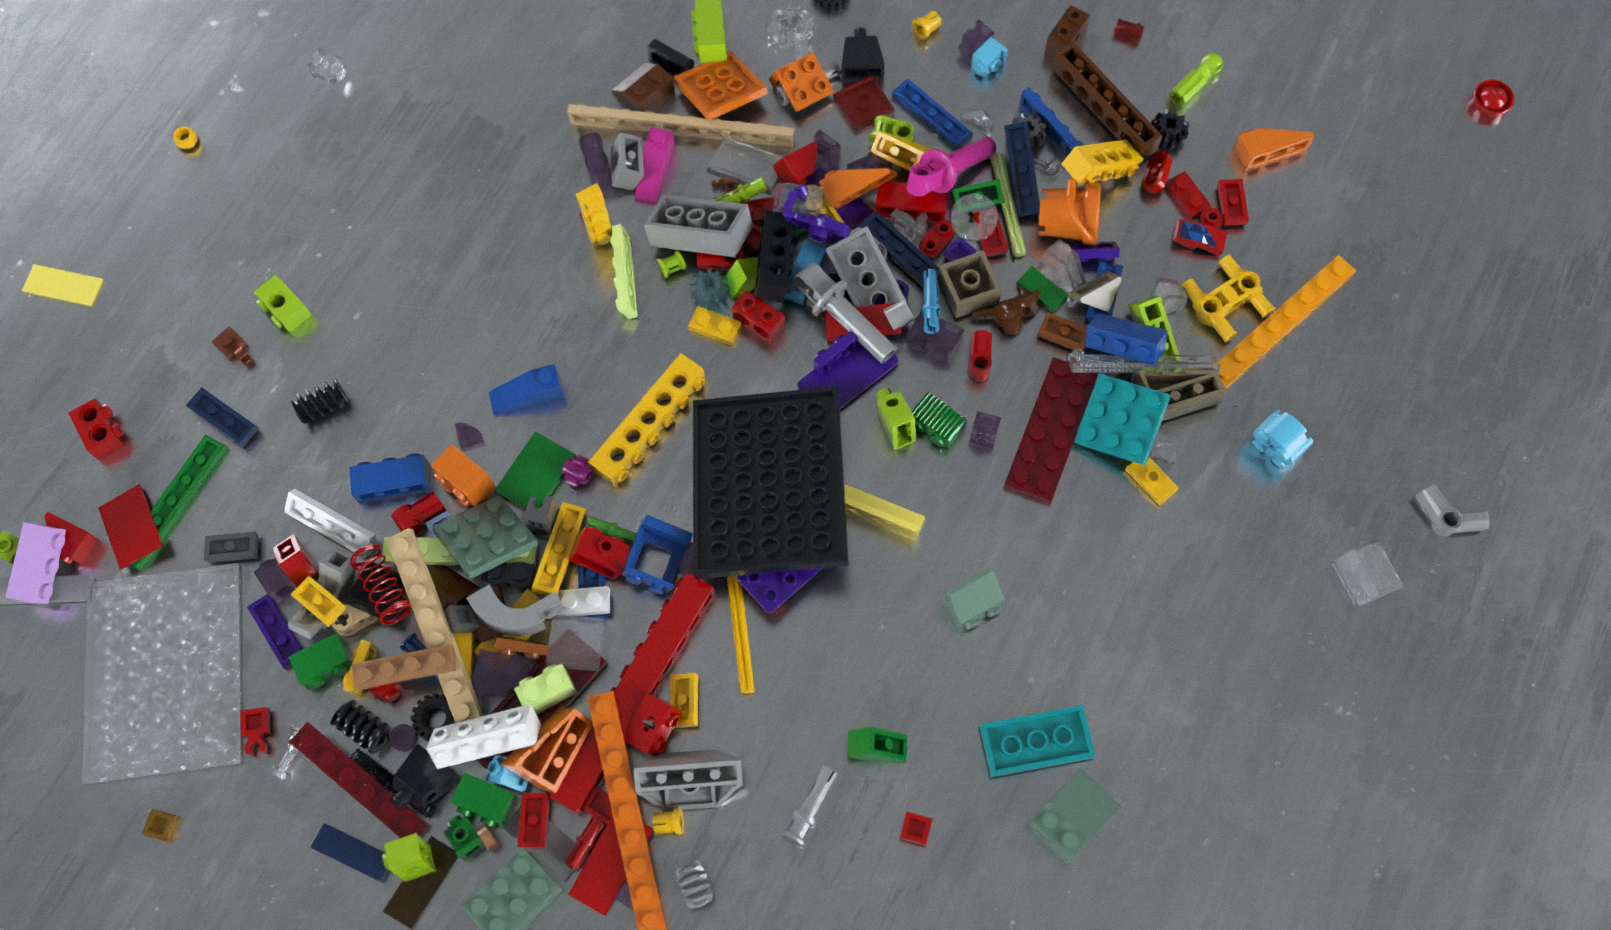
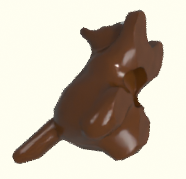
M1018 286L1016 297L1001 301L993 308L973 311L972 315L980 318L993 317L995 322L1003 328L1004 333L1017 334L1022 329L1023 317L1034 316L1040 311L1041 305L1037 304L1041 291L1035 290L1032 292L1021 289Z

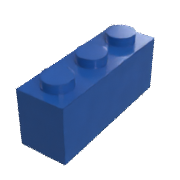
M1098 313L1087 325L1085 347L1155 365L1165 352L1167 330Z
M414 453L407 455L405 458H385L382 462H361L357 466L349 467L351 495L358 503L432 490L430 466L424 455Z

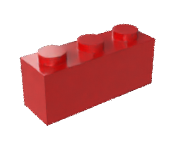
M888 180L878 186L875 211L882 217L936 222L945 219L948 191L945 193L931 191L924 196H914L907 192V183Z

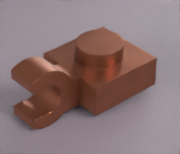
M230 326L211 341L229 360L236 356L244 365H247L252 360L243 349L247 343Z

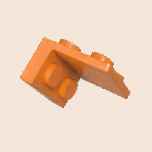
M813 52L776 70L768 79L772 87L778 84L783 87L796 112L834 93L832 85Z

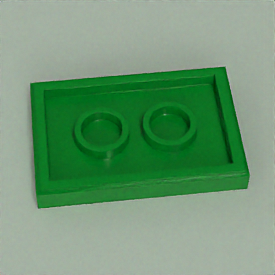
M535 431L494 492L526 511L529 499L535 496L534 508L539 509L543 506L545 497L552 495L565 476L562 474L565 462L570 457L576 459L577 456L575 453Z

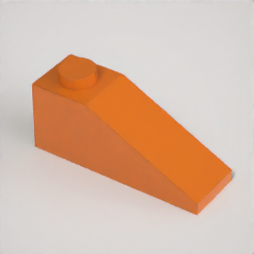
M1259 128L1253 131L1246 130L1239 135L1234 148L1247 170L1309 149L1315 135L1313 132Z
M890 168L832 170L824 175L825 178L820 180L819 183L830 207L839 209L896 177L897 172Z

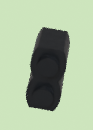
M505 562L482 573L481 581L485 586H498L502 592L513 590L516 593L522 594L527 588L531 591L537 571L534 566L525 562H514L511 564Z

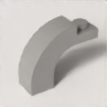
M334 547L319 562V579L317 583L344 604L350 592L356 569L353 568L350 562L352 555ZM304 606L288 622V629L308 639H311L321 628H328Z
M490 585L467 597L471 607L484 624L496 632L509 636H528L546 629L542 619L554 617L564 607L557 593L553 592L529 607L521 609L510 608L499 601Z

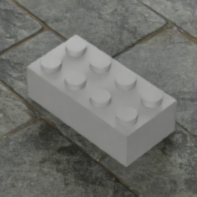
M662 195L645 221L644 228L649 244L652 247L736 257L753 228L748 204Z

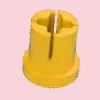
M931 11L923 17H917L912 21L915 34L922 40L928 38L931 32L942 25V20L935 11Z
M681 807L674 808L673 811L653 813V824H657L653 825L655 834H683L684 818Z

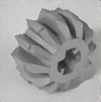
M698 860L689 861L676 868L675 875L687 907L690 909L700 908L712 901V890L701 862Z

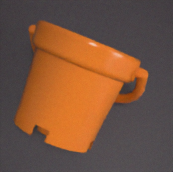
M1071 176L1067 181V188L1042 189L1041 193L1047 194V198H1040L1039 225L1045 226V231H1039V236L1080 240L1083 244L1097 245L1100 183H1084L1086 187H1076L1077 182Z

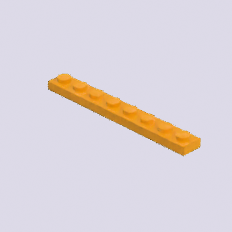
M1340 255L1336 256L1209 370H1217L1226 389L1351 278L1356 269Z

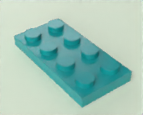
M1083 705L983 723L979 726L991 778L1096 757Z

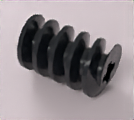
M333 378V386H330L325 381L323 382L324 390H321L316 385L314 386L315 394H312L307 389L305 390L306 398L297 393V402L291 400L292 406L303 424L308 423V416L312 420H316L317 412L321 416H325L326 408L330 412H334L335 404L339 408H343L344 400L348 403L345 392L336 378Z
M352 699L336 711L330 724L332 726L335 725L337 730L343 731L347 737H352V740L355 743H360L362 748H368L369 753L375 754L385 745L389 738V734L386 732L389 724L385 722L378 727L381 719L377 716L370 721L373 713L367 711L362 715L365 707L360 705L354 709L357 701Z

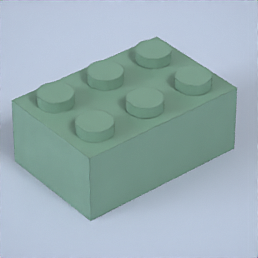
M522 848L461 907L481 930H524L564 889L527 849Z

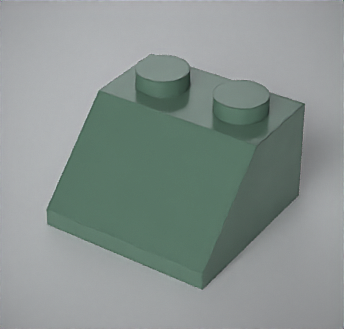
M989 567L946 591L943 606L959 631L963 628L970 630L980 623L979 619L988 615L990 618L998 614L1002 610L1001 607L1005 599L995 573Z

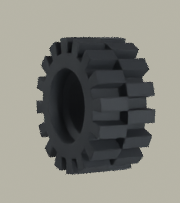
M432 693L431 697L429 695L423 696L425 700L421 701L419 699L416 702L418 707H413L412 712H414V716H411V721L414 723L412 727L426 741L430 740L435 729L430 727L427 722V717L431 711L435 709L445 711L446 720L440 727L455 723L444 694Z

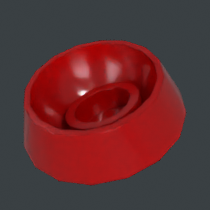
M1485 80L1475 88V108L1485 116H1499L1510 110L1514 105V93L1502 81Z

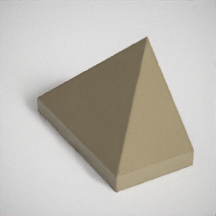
M1107 271L1068 294L1069 297L1081 303L1109 312L1122 279L1121 276Z

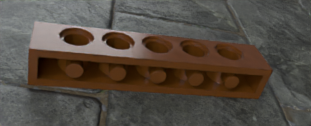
M1071 42L1055 53L1052 69L1118 140L1127 139L1143 159H1146L1158 150L1162 139L1159 131L1074 42Z

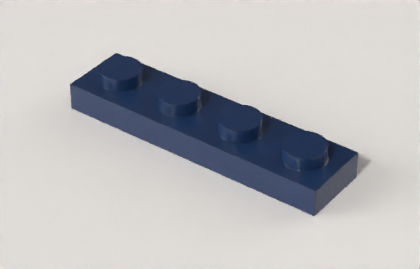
M1028 122L1004 125L1018 218L1039 215L1040 200Z
M874 211L859 225V228L868 226L873 237L885 246L887 256L923 288V272L925 270L928 272V269L939 271V267L877 211Z

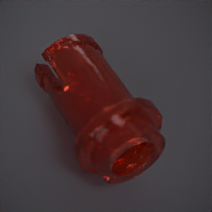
M1119 18L1114 33L1133 37V40H1140L1145 26H1142L1141 23L1135 24Z

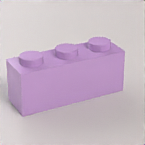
M23 522L6 598L35 604L49 603L53 593L52 586L55 574L59 568L58 561L61 549L65 543V529Z

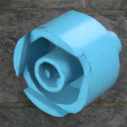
M1276 409L1253 431L1255 439L1252 443L1259 451L1264 452L1266 450L1272 456V462L1277 467L1283 468L1285 465L1291 466L1313 444V440L1311 437L1309 439L1306 438L1304 433L1307 430L1296 418L1287 412H1284L1282 415L1278 414L1280 410Z

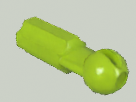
M1217 53L1205 55L1201 64L1169 93L1170 100L1176 106L1183 107L1207 83L1206 81L1212 75L1221 72L1224 66L1221 55Z

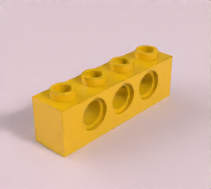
M1126 139L1075 146L1061 164L1078 184L1114 178L1118 179L1125 176L1130 177L1138 171V165L1144 159Z

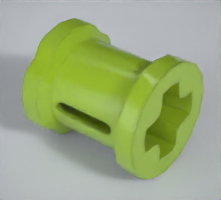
M679 250L667 258L657 259V264L665 279L669 277V274L680 269L684 271L687 268Z

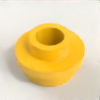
M179 127L174 132V143L181 149L191 148L197 142V134L191 128Z

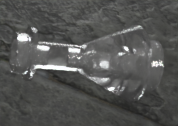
M300 720L298 725L290 726L289 741L306 722ZM288 742V751L278 766L272 765L273 770L271 774L285 781L287 777L291 776L287 772L301 752Z

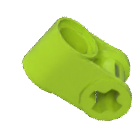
M882 115L875 118V128L869 135L871 143H874L879 130L914 142V128L911 123Z

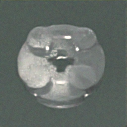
M972 193L961 197L953 205L950 216L951 227L961 239L979 241L992 234L996 228L999 216L996 206L988 197ZM970 211L972 213H979L978 219L980 221L978 224L976 222L969 223L970 216L968 213Z

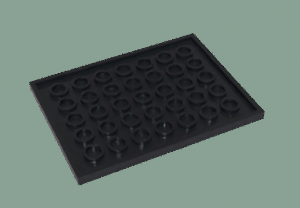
M838 386L693 400L694 578L704 579L849 566Z

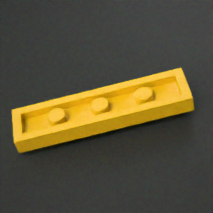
M596 183L575 194L589 240L594 248L607 244L612 236V226L602 190Z
M562 502L531 592L544 596L556 592L558 595L569 563V557L586 515V508Z

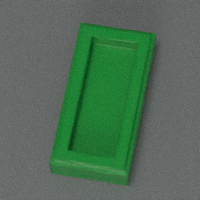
M1031 266L1016 283L1021 289L1032 292L1035 290L1041 291L1037 302L1052 314L1069 295L1034 266Z

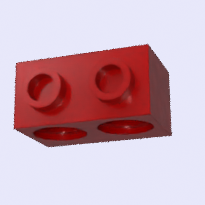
M747 290L731 307L733 319L740 321L743 327L771 345L785 328V315L761 299L754 298V295Z
M94 398L68 412L86 450L96 459H100L124 446L120 437L123 435V432L116 422L113 423L111 417L114 414L106 403L101 404Z

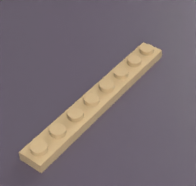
M408 528L386 540L427 649L448 644L453 645L456 671L437 675L455 723L484 716L451 632L413 529Z

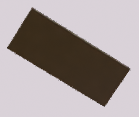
M432 836L427 843L431 847L436 871L406 882L402 881L383 910L384 913L411 930L458 858L455 850Z

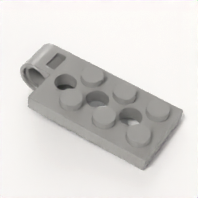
M868 226L825 249L841 281L847 282L846 290L855 307L874 305V297L882 294L886 299L884 304L895 303L883 310L893 330L916 320ZM856 253H861L864 256V260L860 265L852 264V257ZM866 274H873L875 277L874 283L870 286H865L862 283V279Z

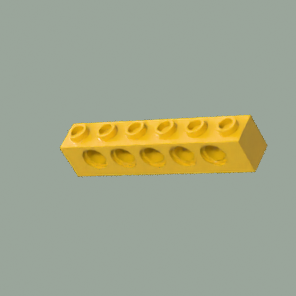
M680 353L588 461L589 466L593 468V472L613 487L618 482H623L631 466L641 461L647 447L656 443L660 436L659 433L663 428L669 427L672 424L680 408L684 409L694 391H699L705 383L704 369ZM678 382L686 383L683 387H675V384ZM663 400L671 401L666 406L659 405ZM648 418L655 419V421L651 424L644 423V421ZM633 436L640 437L636 442L628 441ZM618 454L624 455V458L620 461L613 460Z

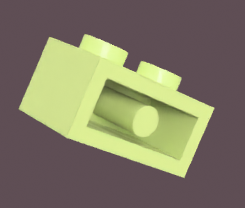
M557 664L550 665L543 670L542 674L535 678L533 676L527 677L519 682V686L514 688L522 706L531 704L536 715L578 693L562 664L558 666Z

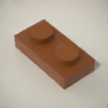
M1047 312L1037 336L1083 353L1087 327Z
M494 635L493 646L498 648V653L513 655L514 651L524 652V657L539 659L540 655L547 656L548 645L544 642Z

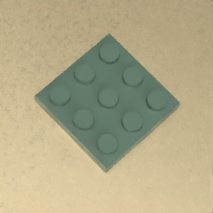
M500 495L432 526L434 534L470 579L538 546L537 538Z

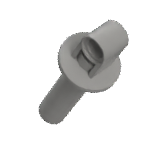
M811 263L794 276L793 281L796 288L815 304L812 311L814 316L818 317L824 314L825 311H828L848 332L852 331L857 337V341L881 364L885 363L895 353L897 348L844 297L848 285L847 282L842 280L835 283L816 263Z

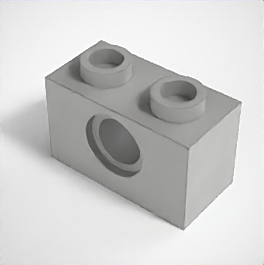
M620 133L610 147L611 184L613 187L633 191L644 176L642 137Z

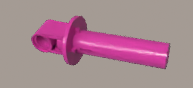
M986 136L948 155L939 149L926 151L922 155L920 163L911 166L906 187L907 192L914 196H924L931 191L945 193L951 190L955 185L957 173L990 158L996 153L995 141L991 137Z

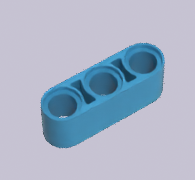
M805 239L793 264L792 274L788 276V279L792 280L790 294H785L784 299L803 306L806 304L807 296L796 288L793 278L811 263H816L822 268L828 255L825 249L829 246Z

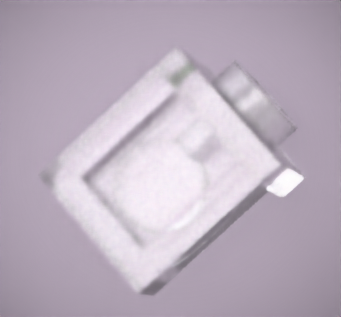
M896 208L890 217V224L911 242L917 235L919 237L922 236L928 226L926 224L927 215L924 212L914 221L908 213H902Z

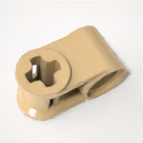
M345 604L347 609L331 626L340 636L347 638L354 636L379 618ZM346 620L347 624L343 626L342 622Z

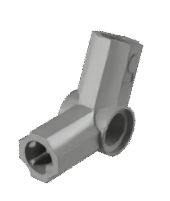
M1436 484L1424 489L1415 496L1432 520L1433 531L1439 536L1446 537L1452 533L1483 531L1489 528L1490 517L1484 507L1469 509L1452 508ZM1443 518L1449 520L1451 526L1447 525L1444 522Z

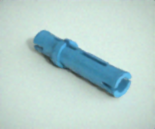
M928 269V272L926 270L923 272L924 305L922 306V315L924 314V331L928 334H934V327L936 333L939 331V315L941 314V307L938 304L939 273L935 269Z

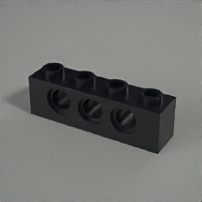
M765 210L762 219L754 298L783 303L785 294H790L792 280L788 279V275L791 276L793 261H790V257L793 256L795 243H791V239H794L796 226L786 221L781 212Z

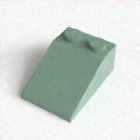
M1081 768L1027 826L1068 864L1121 805Z

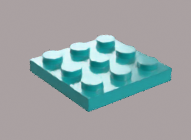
M1099 374L1074 443L1146 466L1171 396L1161 391Z

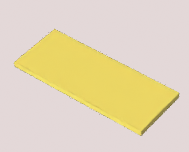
M33 264L22 291L92 306L103 279Z

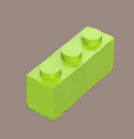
M694 0L695 9L691 10L692 24L696 23V25H692L693 38L698 39L693 40L695 54H699L700 63L727 61L721 0Z

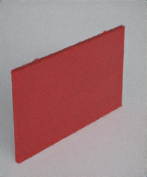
M140 484L98 507L120 570L163 546L159 536L160 533L157 530Z

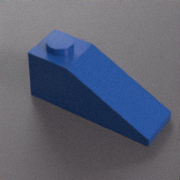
M555 364L530 370L488 392L494 415L565 397L560 375Z

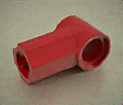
M740 248L736 257L697 253L698 269L726 270L729 272L736 262L729 260L732 258L744 259L743 251Z
M978 330L971 333L968 374L976 382L987 380L991 370L992 333L987 332V330ZM976 365H982V366L985 367V368H984V369H978V368L975 367V366H976Z
M432 491L412 505L406 504L397 508L391 517L401 532L410 528L413 529L416 535L423 529V524L446 509L434 491Z

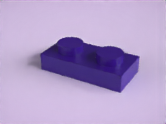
M1116 241L1097 242L1095 246L1083 243H1068V253L1071 259L1077 262H1086L1094 258H1098L1100 261H1110L1112 258H1119L1120 248Z

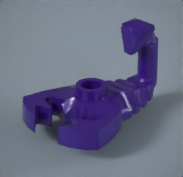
M800 184L797 189L789 191L782 209L783 217L786 221L801 229H805V231L809 232L808 236L818 242H828L834 245L848 238L850 228L844 223L832 220L826 214L820 213L818 216L792 211L796 198L800 196L802 201H806L807 186Z

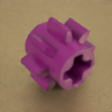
M578 455L576 459L570 457L565 462L562 474L566 475L564 478L567 480L566 483L577 487L579 483L585 485L590 480L593 468L589 467V459Z

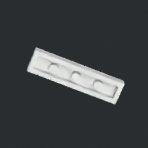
M296 489L288 492L284 513L353 552L364 546L374 544L376 534ZM372 549L366 550L359 555L367 558L371 555Z
M603 586L559 590L558 597L564 607L552 618L610 614V588ZM534 593V594H535L536 596H538L540 599H543V598L546 597V596H544V595H540V594ZM522 594L509 595L510 608Z

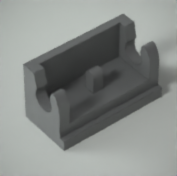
M532 496L528 501L525 513L521 515V519L532 534L550 538L560 509L554 498L546 496L543 500V506L536 509L534 508L536 497Z

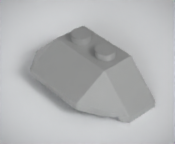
M714 749L661 753L633 767L635 793L641 797L643 796L663 811H673L677 807H681L682 810L719 807L736 789L743 785L741 758Z

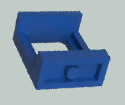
M646 514L640 522L621 575L626 576V580L636 585L643 583L650 586L649 589L655 593H668L673 589L674 577L686 545L690 543L693 533ZM644 543L652 544L670 553L662 579L635 569Z

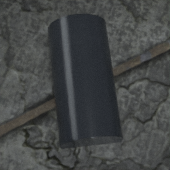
M657 39L649 43V61L657 63L669 73L676 76L694 68L693 59Z

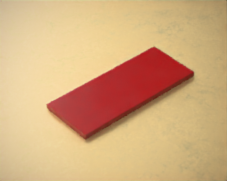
M895 303L855 307L884 336L902 334L901 327L893 330L883 311ZM825 311L827 342H834L840 335L845 336L849 333L828 311Z

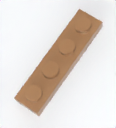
M449 644L352 664L355 690L456 671L453 645Z

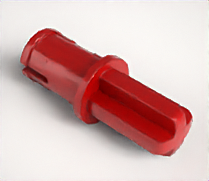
M591 817L581 836L576 837L577 842L565 859V864L574 870L579 869L590 849H594L595 841L606 827L604 822L596 817Z

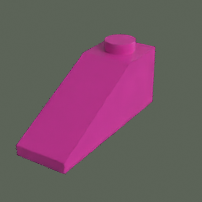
M650 127L643 150L644 176L636 186L635 200L651 204L658 203L675 149L672 131Z

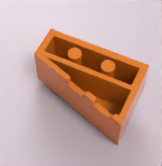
M560 707L541 725L535 745L516 749L501 765L540 790L556 793L593 726L592 720L576 709Z

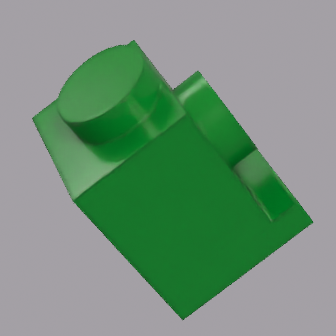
M458 815L447 822L446 826L448 828L443 833L459 858L466 860L485 846L476 832V826L469 817L464 816L461 818ZM465 830V837L458 839L457 834Z

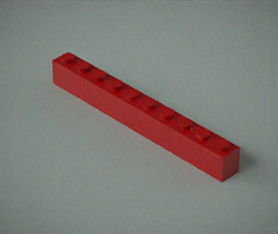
M688 572L684 578L680 577L673 589L675 593L670 600L666 599L660 609L662 614L657 621L654 620L647 630L648 637L644 643L640 642L633 654L635 658L630 665L627 664L620 674L621 681L618 686L612 687L609 691L614 692L623 736L647 692L655 694L715 595L713 586L700 579H695ZM593 726L556 793L551 792L550 795L553 801L580 817L584 812L581 808L594 786L599 787L604 779Z

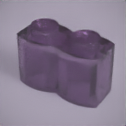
M597 132L580 136L579 145L592 185L596 183L599 187L611 185V169L600 135Z

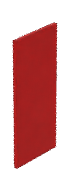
M613 815L568 893L569 896L606 916L626 880ZM643 823L646 840L648 841L653 828Z

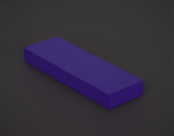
M268 593L247 606L281 666L286 670L292 666L289 656L304 648L294 631L288 629L287 619L273 596Z

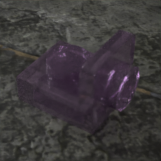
M819 129L814 134V141L818 144L817 153L823 156L822 168L827 171L831 166H836L840 161L841 145Z

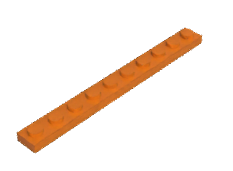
M614 692L587 697L637 928L638 930H666Z

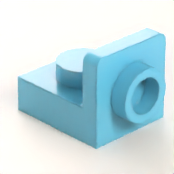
M495 755L488 766L486 781L525 793L528 781L501 765L507 757Z

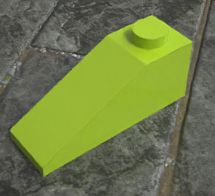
M1148 296L1128 304L1134 322L1167 330L1165 352L1155 364L1158 372L1182 365L1161 296Z

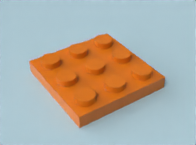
M732 51L726 53L727 61L703 63L674 76V84L708 121L767 94V87Z

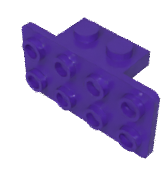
M850 331L845 336L840 335L837 337L833 345L827 350L822 349L815 355L814 370L798 381L797 387L799 390L838 386L841 409L898 364V357L893 354L885 363L881 364L857 341V337Z
M823 568L738 575L737 579L767 613H772Z

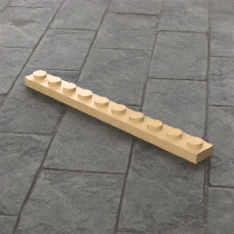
M569 104L567 110L572 125L649 133L650 127L672 131L673 135L789 148H794L795 143L794 128L785 125L744 123L739 120L724 121L718 118L708 121L697 116L686 117L677 116L672 113L658 114L651 111L639 112L630 109H610L605 106L591 107L584 104Z

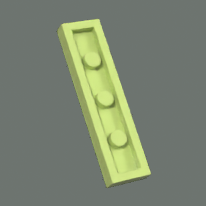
M621 224L612 226V236L610 237L611 245L614 248L612 263L616 272V277L614 278V285L618 296L616 307L624 316L632 319L638 316L631 236Z

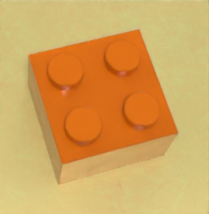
M453 444L431 464L436 473L434 478L440 482L439 485L449 494L453 493L458 498L457 500L467 509L489 500L495 494L496 486L488 473Z

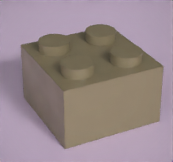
M984 250L939 265L938 281L955 319L970 314L973 311L1000 303L1002 289Z

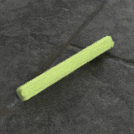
M994 153L991 156V164L995 180L1000 179L1004 199L1001 207L1012 254L1014 257H1021L1025 255L1026 250L1002 153Z

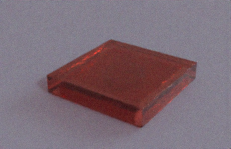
M873 75L833 94V99L854 132L873 124L877 116L888 117L894 114L895 111Z

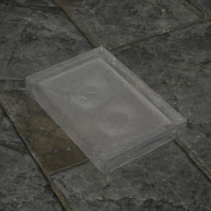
M725 137L707 166V173L743 185L763 177L768 187V191L763 193L771 195L779 181V177L772 166L783 157Z

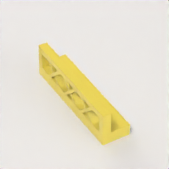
M844 484L847 514L916 541L925 516Z

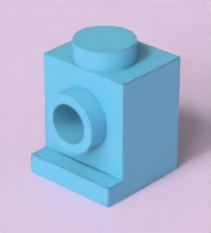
M990 37L973 54L972 68L977 74L986 77L991 71H996L1000 64L1004 65L1006 63L1008 49Z

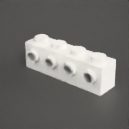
M529 704L435 728L426 749L436 768L440 769L535 745L541 723L532 705Z

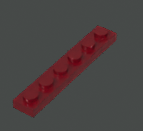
M306 722L289 741L291 745L399 838L415 833L420 835L428 826L409 807L405 806L402 810L396 809L390 802L394 795L310 722Z

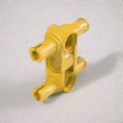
M1230 254L1222 258L1218 263L1230 277L1229 281L1210 293L1205 294L1193 278L1185 281L1180 287L1193 302L1192 308L1196 312L1197 321L1213 327L1225 343L1234 338L1238 333L1224 318L1225 316L1246 303H1251L1261 314L1262 318L1269 316L1276 309L1262 294L1263 288L1260 285L1259 276L1254 272L1242 270ZM1243 284L1248 285L1250 288L1244 287ZM1204 308H1209L1213 312H1208Z

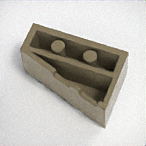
M1138 370L1133 381L1134 384L1161 391L1171 396L1162 421L1219 404L1226 394L1225 387L1217 370H1185V372H1170V370L1146 372V370Z

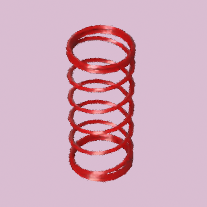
M370 544L355 551L350 558V562L353 568L359 570L358 578L364 581V590L370 592L369 600L376 603L375 611L380 614V622L386 625L394 624L407 617L412 607L408 600H401L389 606L382 613L377 610L378 604L388 603L399 598L403 593V589L389 591L377 602L372 600V593L382 592L393 587L398 579L393 577L387 578L378 583L372 590L366 588L367 581L382 579L392 570L389 566L381 567L372 572L366 579L361 578V570L365 571L376 568L386 560V556L381 555L382 549L380 545ZM373 548L379 549L378 553L372 558L355 563V559L360 553ZM380 557L384 558L383 561L375 566L363 568ZM389 568L386 574L375 579H369L376 572ZM395 580L392 585L381 590H375L382 583ZM401 591L396 597L387 601H381L387 595ZM408 606V609L402 615L391 620H383L385 615L397 613ZM402 607L396 611L390 612L396 608Z

